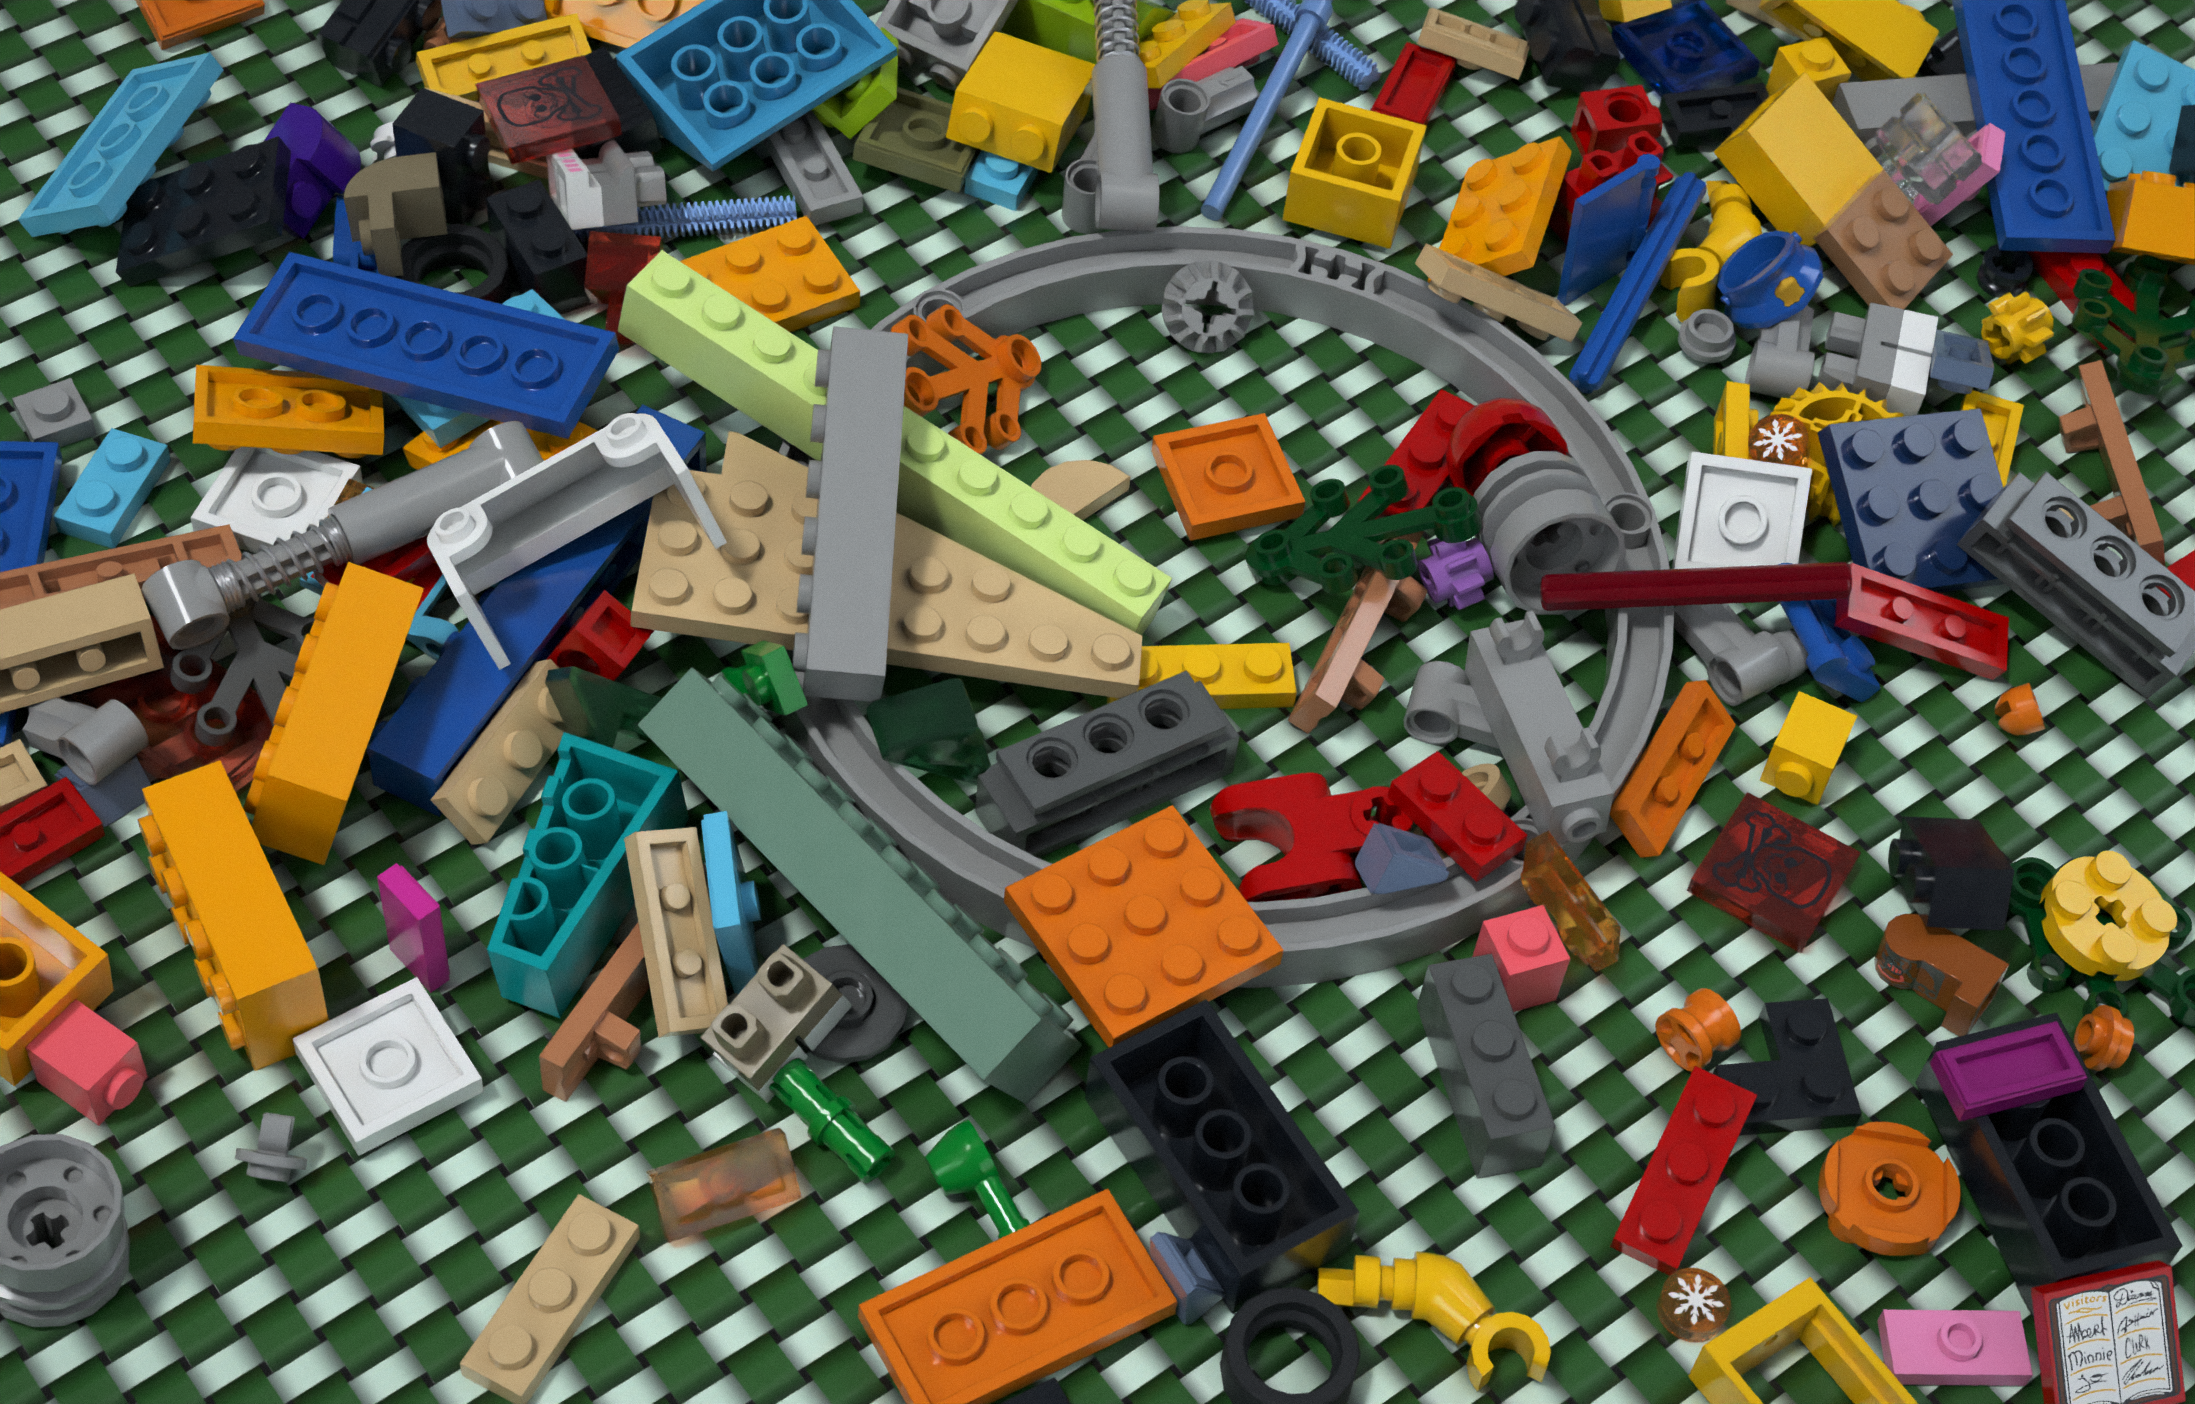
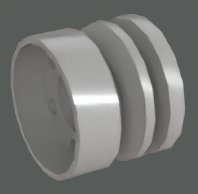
M1533 451L1514 457L1489 473L1475 491L1473 497L1477 500L1483 522L1482 528L1475 535V538L1484 546L1492 562L1495 574L1505 592L1517 607L1526 611L1533 610L1536 615L1562 614L1571 611H1547L1543 609L1540 597L1542 576L1546 574L1620 571L1626 555L1624 535L1608 509L1602 503L1589 477L1574 458L1557 451Z
M64 1134L29 1135L0 1146V1314L7 1319L31 1327L65 1326L91 1316L116 1295L129 1270L130 1241L127 1232V1221L124 1216L125 1206L122 1185L111 1161L92 1144Z

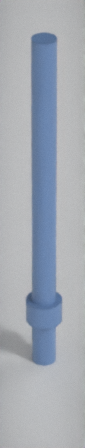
M1303 0L1295 14L1297 24L1201 207V213L1206 218L1214 221L1221 219L1315 34L1325 29L1333 13L1331 5L1333 0Z

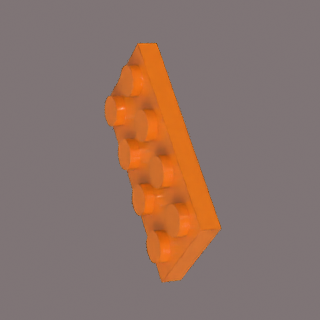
M1107 1188L859 1304L858 1318L906 1404H990L1174 1315L1178 1301Z

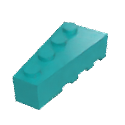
M566 732L563 733L557 750L559 761L553 776L548 775L541 795L543 807L535 829H529L522 848L524 860L518 878H512L487 948L501 997L558 1018L562 1016L635 903L624 838L639 831L684 828L689 820L679 770Z

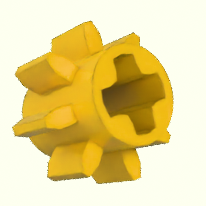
M2024 292L2016 297L2011 293H2007L1988 304L1992 315L1982 320L1981 334L1982 339L1988 341L1992 355L2005 359L2007 364H2011L2019 359L2027 364L2047 352L2043 342L2054 336V332H2052L2054 321L2051 311L2044 302L2034 297L2030 298L2029 293Z

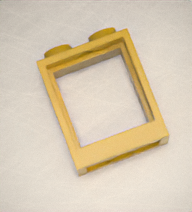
M1811 1277L1703 1345L1688 1376L1710 1404H1763L1741 1376L1799 1338L1854 1404H1918Z

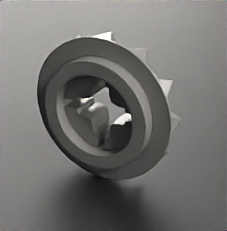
M1213 260L1193 262L1176 272L1165 288L1162 298V316L1165 326L1171 336L1187 349L1199 353L1225 351L1244 338L1245 332L1254 317L1253 291L1241 273L1225 263ZM1214 281L1213 291L1216 292L1215 300L1218 303L1224 304V307L1231 308V313L1213 315L1210 324L1206 326V331L1203 332L1202 313L1194 310V307L1186 306L1185 301L1205 299Z

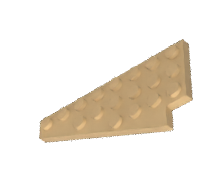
M729 431L721 474L689 470L727 543L715 549L674 484L655 494L652 500L631 610L630 627L753 645L765 640L784 645L787 650H793L795 632L807 633L809 614L797 613V598L800 574L812 575L813 556L801 555L804 517L817 516L818 499L806 498L808 467L738 432ZM896 512L886 664L1120 699L1138 691L1142 635Z

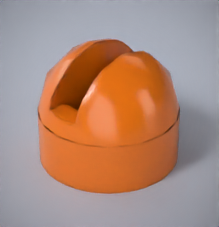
M2030 683L2011 688L2001 694L1994 710L1997 716L2002 717L1998 722L2000 728L2015 736L2029 735L2046 729Z

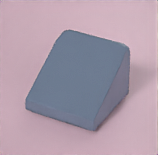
M137 756L128 760L96 785H88L83 782L67 765L54 774L57 781L64 777L70 780L101 820L103 827L108 826L145 803L142 788L151 785Z
M1374 823L1355 860V867L1369 892L1376 895L1444 882L1449 875L1447 866L1430 838L1381 823L1379 825Z
M1157 1232L1150 1238V1257L1178 1301L1176 1314L1183 1324H1192L1225 1297L1222 1293L1224 1290L1191 1240L1162 1232Z

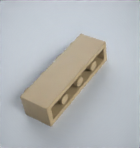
M135 573L0 609V714L164 668L152 620Z

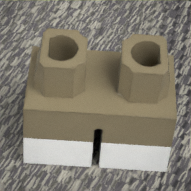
M782 944L763 963L756 975L729 1005H726L711 1022V1026L700 1038L714 1051L713 1055L720 1064L768 1103L774 1096L769 1090V1086L774 1083L773 1078L780 1069L796 1058H801L805 1061L808 1057L795 1042V1038L813 1052L853 1005L831 982L786 945Z

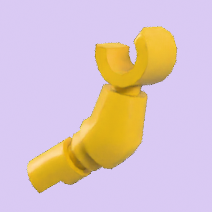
M1727 180L1706 181L1712 215L1708 236L1697 248L1675 250L1661 275V285L1665 288L1672 290L1680 287L1677 297L1676 316L1682 323L1698 310H1714L1718 274L1723 264L1747 241L1762 234L1760 221L1752 213L1750 197L1740 184L1729 183Z
M1416 1251L1414 1259L1394 1258L1392 1266L1381 1265L1379 1256L1355 1255L1353 1270L1318 1267L1317 1293L1323 1295L1336 1306L1377 1309L1379 1301H1390L1391 1310L1411 1311L1412 1319L1429 1322L1456 1345L1466 1341L1471 1346L1466 1364L1468 1376L1477 1392L1489 1382L1494 1368L1489 1359L1488 1352L1498 1348H1508L1520 1354L1526 1363L1527 1376L1542 1382L1549 1363L1551 1350L1548 1337L1540 1324L1527 1315L1515 1312L1497 1313L1491 1317L1495 1307L1461 1263L1444 1255Z

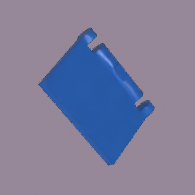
M1652 154L1641 155L1638 157L1635 165L1575 199L1557 297L1564 306L1627 269L1647 231L1656 187L1655 176L1659 172L1661 163L1657 156Z

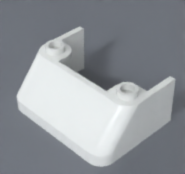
M635 413L622 414L613 419L605 428L462 507L444 512L435 521L427 537L428 547L456 600L499 670L511 663L474 595L673 484L715 549L727 543L688 467L653 416Z

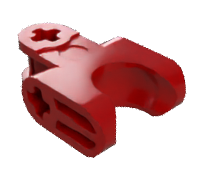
M1313 772L1228 786L1216 795L1209 808L1214 826L1225 840L1233 842L1260 840L1274 845L1285 855L1279 861L1258 865L1247 872L1238 889L1247 902L1315 898L1361 889L1362 885L1359 878L1361 876L1355 867V860L1374 823L1378 825L1381 823L1410 832L1413 826V821L1387 797L1389 787L1373 786L1365 790L1331 795L1326 778L1321 774ZM1377 806L1375 816H1371L1372 808Z

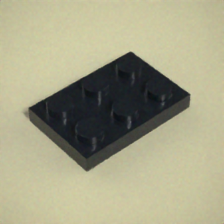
M277 136L254 145L243 146L236 151L204 162L193 163L187 168L149 179L138 186L126 202L128 208L124 214L116 266L118 276L130 287L281 237L291 150Z

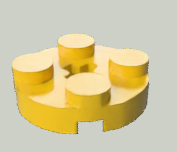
M2102 851L2096 857H2080L2071 860L2061 867L2049 880L2041 894L2040 903L2045 900L2044 907L2047 915L2041 923L2048 942L2056 953L2070 966L2092 977L2098 971L2109 975H2118L2113 981H2128L2141 976L2164 954L2169 945L2170 932L2177 925V916L2173 907L2163 900L2157 889L2146 877L2131 867L2123 855L2114 851ZM2102 909L2113 917L2116 925L2112 922L2103 925L2095 916Z

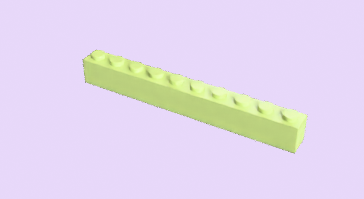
M661 250L627 284L618 332L815 460L821 461L822 443L810 442L813 405H825L827 388L815 387L818 350ZM906 406L903 407L897 513L1140 635L1145 632L1154 620L1172 580L1170 576Z

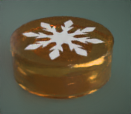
M1775 414L1765 417L1752 428L1749 434L1748 447L1752 460L1802 467L1809 458L1811 444L1807 429L1794 416Z
M1685 1268L1674 1272L1667 1278L1658 1296L1656 1308L1662 1325L1673 1336L1688 1342H1704L1715 1337L1721 1331L1730 1313L1731 1300L1727 1288L1715 1275L1698 1268Z

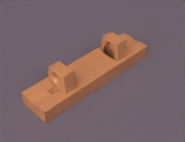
M2102 360L2079 365V377L2082 383L2081 397L2084 408L2059 417L2060 434L2066 452L2099 450L2114 498L2090 505V507L2165 567L2164 540Z
M230 524L3 571L0 572V609L135 573L140 590H142V585L151 575L170 564L192 559L211 568L212 565L216 566L217 563L226 562L227 558L235 562L240 561L242 554Z
M1424 531L1382 540L1379 544L1383 545L1395 539H1405L1412 543L1415 551ZM1366 565L1288 721L1309 734L1318 725L1321 718L1327 717L1336 709L1340 700L1358 710H1362L1377 696L1385 678L1363 661L1361 657L1383 613L1385 612L1405 622L1420 608L1428 590L1412 576L1400 580H1390L1383 576L1382 571Z
M703 864L704 873H705V879H706V884H707V890H708V895H709L707 869H706V865ZM639 922L539 1055L543 1091L564 1102H567L598 1058L627 1070L641 1052V1032L638 1028L626 1022V1019L650 988Z

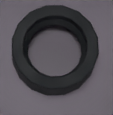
M463 224L447 225L448 234L412 238L401 249L403 275L397 276L398 279L420 284L419 282L432 271L446 266L462 265L476 268L489 277L477 287L455 293L503 304L511 298L507 253L496 237L480 228Z
M1297 1287L1269 1289L1248 1299L1230 1321L1220 1360L1223 1389L1232 1404H1346L1360 1360L1357 1333L1343 1310L1323 1295ZM1290 1327L1307 1332L1321 1342L1330 1355L1332 1367L1329 1378L1322 1387L1309 1393L1289 1394L1272 1389L1258 1379L1249 1366L1247 1354L1250 1343L1258 1334L1271 1328Z

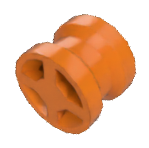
M1700 988L1686 997L1682 1009L1672 1008L1667 1010L1657 1018L1655 1023L1656 1034L1667 1055L1677 1065L1691 1072L1694 1066L1701 1069L1711 1062L1714 1051L1724 1052L1739 1042L1741 1037L1740 1024L1730 1005L1719 994L1707 988Z

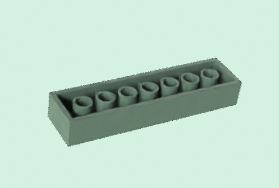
M691 667L638 723V726L721 812L727 811L729 820L983 1081L1027 1104L1082 1046L1066 1029L1074 1021L1071 1015L1046 992L1042 994L1028 982L1026 978L1029 974L1001 947L997 949L981 934L985 931L982 926L957 903L953 905L938 891L941 888L938 882L914 860L909 861L895 848L898 845L896 840L871 817L867 819L853 806L856 802L854 798L829 775L825 777L811 764L814 761L812 756L788 734L783 735L770 722L773 718L762 706L756 705L747 693L742 694L721 674L711 682Z

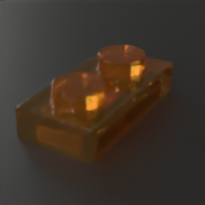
M1549 830L1526 842L1523 871L1521 872L1523 887L1537 906L1545 905L1556 919L1559 934L1566 947L1575 955L1581 953L1595 972L1617 962L1621 927Z

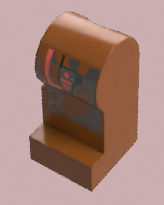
M1918 914L1899 915L1888 923L1874 959L1875 970L1879 977L1888 985L1898 989H1912L1919 996L1946 1011L1947 1013L1941 1026L1957 1036L1969 1034L1995 998L2009 966L2005 961L1946 928L1927 927Z

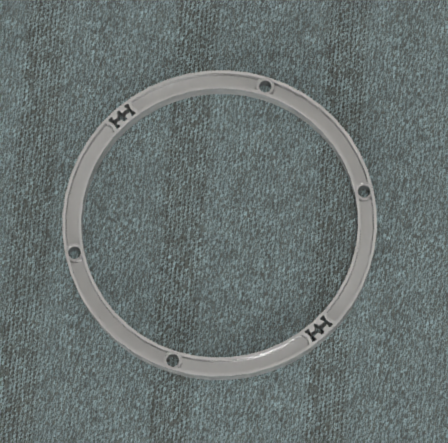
M1183 226L1156 227L1155 231L1114 230L1068 237L1018 250L967 269L922 292L882 319L871 329L891 332L893 325L911 314L919 316L926 323V318L929 314L944 304H950L956 307L966 320L996 339L1002 335L1011 336L1037 325L1082 313L1127 306L1162 304L1163 294L1168 282L1181 268L1202 260L1219 261L1241 273L1253 291V310L1274 312L1320 323L1369 340L1414 361L1454 385L1478 404L1495 398H1516L1541 408L1564 437L1568 447L1566 455L1574 458L1592 482V486L1598 492L1602 503L1608 509L1624 535L1626 555L1620 571L1670 569L1668 554L1654 508L1634 465L1605 421L1565 376L1537 350L1494 318L1461 299L1458 304L1452 303L1428 288L1429 283L1393 266L1343 249L1288 236L1238 229ZM1214 281L1205 299L1185 301V304L1224 306V304L1218 303L1215 300L1216 292L1213 291ZM958 339L951 343L968 355L975 352ZM923 351L918 352L914 356H907L906 369L917 367L929 376L937 375L947 368ZM783 440L778 452L806 467L809 465V460H815L786 440ZM1674 606L1604 609L1607 627L1606 677L1599 706L1589 727L1601 749L1599 763L1614 792L1612 804L1644 752L1664 696L1673 651ZM786 649L790 661L792 663L793 650ZM795 671L803 690L804 672ZM805 696L808 703L807 706L786 716L780 714L789 736L801 745L814 759L811 764L825 777L829 775L843 787L856 801L853 806L867 819L871 817L885 829L898 843L895 848L909 861L914 860L938 882L941 886L938 891L953 905L957 903L977 922L1007 938L1036 948L1005 905V887L1052 865V863L1039 859L990 834L943 802L902 765L874 733L853 700ZM1525 805L1510 818L1528 835L1523 851L1478 882L1449 856L1442 859L1449 871V875L1444 882L1378 895L1370 893L1366 887L1315 898L1247 902L1284 951L1280 965L1238 987L1262 988L1321 983L1380 971L1440 951L1479 932L1483 921L1507 915L1535 897L1580 856L1595 836L1582 842L1566 841L1545 846Z

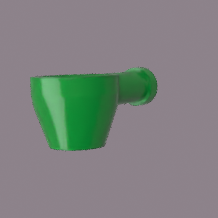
M968 1119L946 1132L925 1156L926 1163L945 1196L976 1191L999 1232L998 1239L1030 1225L1029 1220L1023 1219L1000 1179L998 1170L986 1146Z

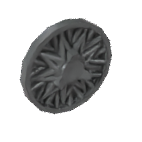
M850 944L824 947L804 958L803 960L831 982L853 1006L813 1052L795 1038L798 1045L819 1059L842 1064L868 1060L888 1049L903 1031L909 1007L906 1000Z

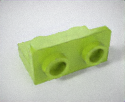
M881 27L880 31L893 43L898 52V40L884 27ZM898 55L813 108L812 111L817 119L827 127H836L846 137L851 139L897 98Z

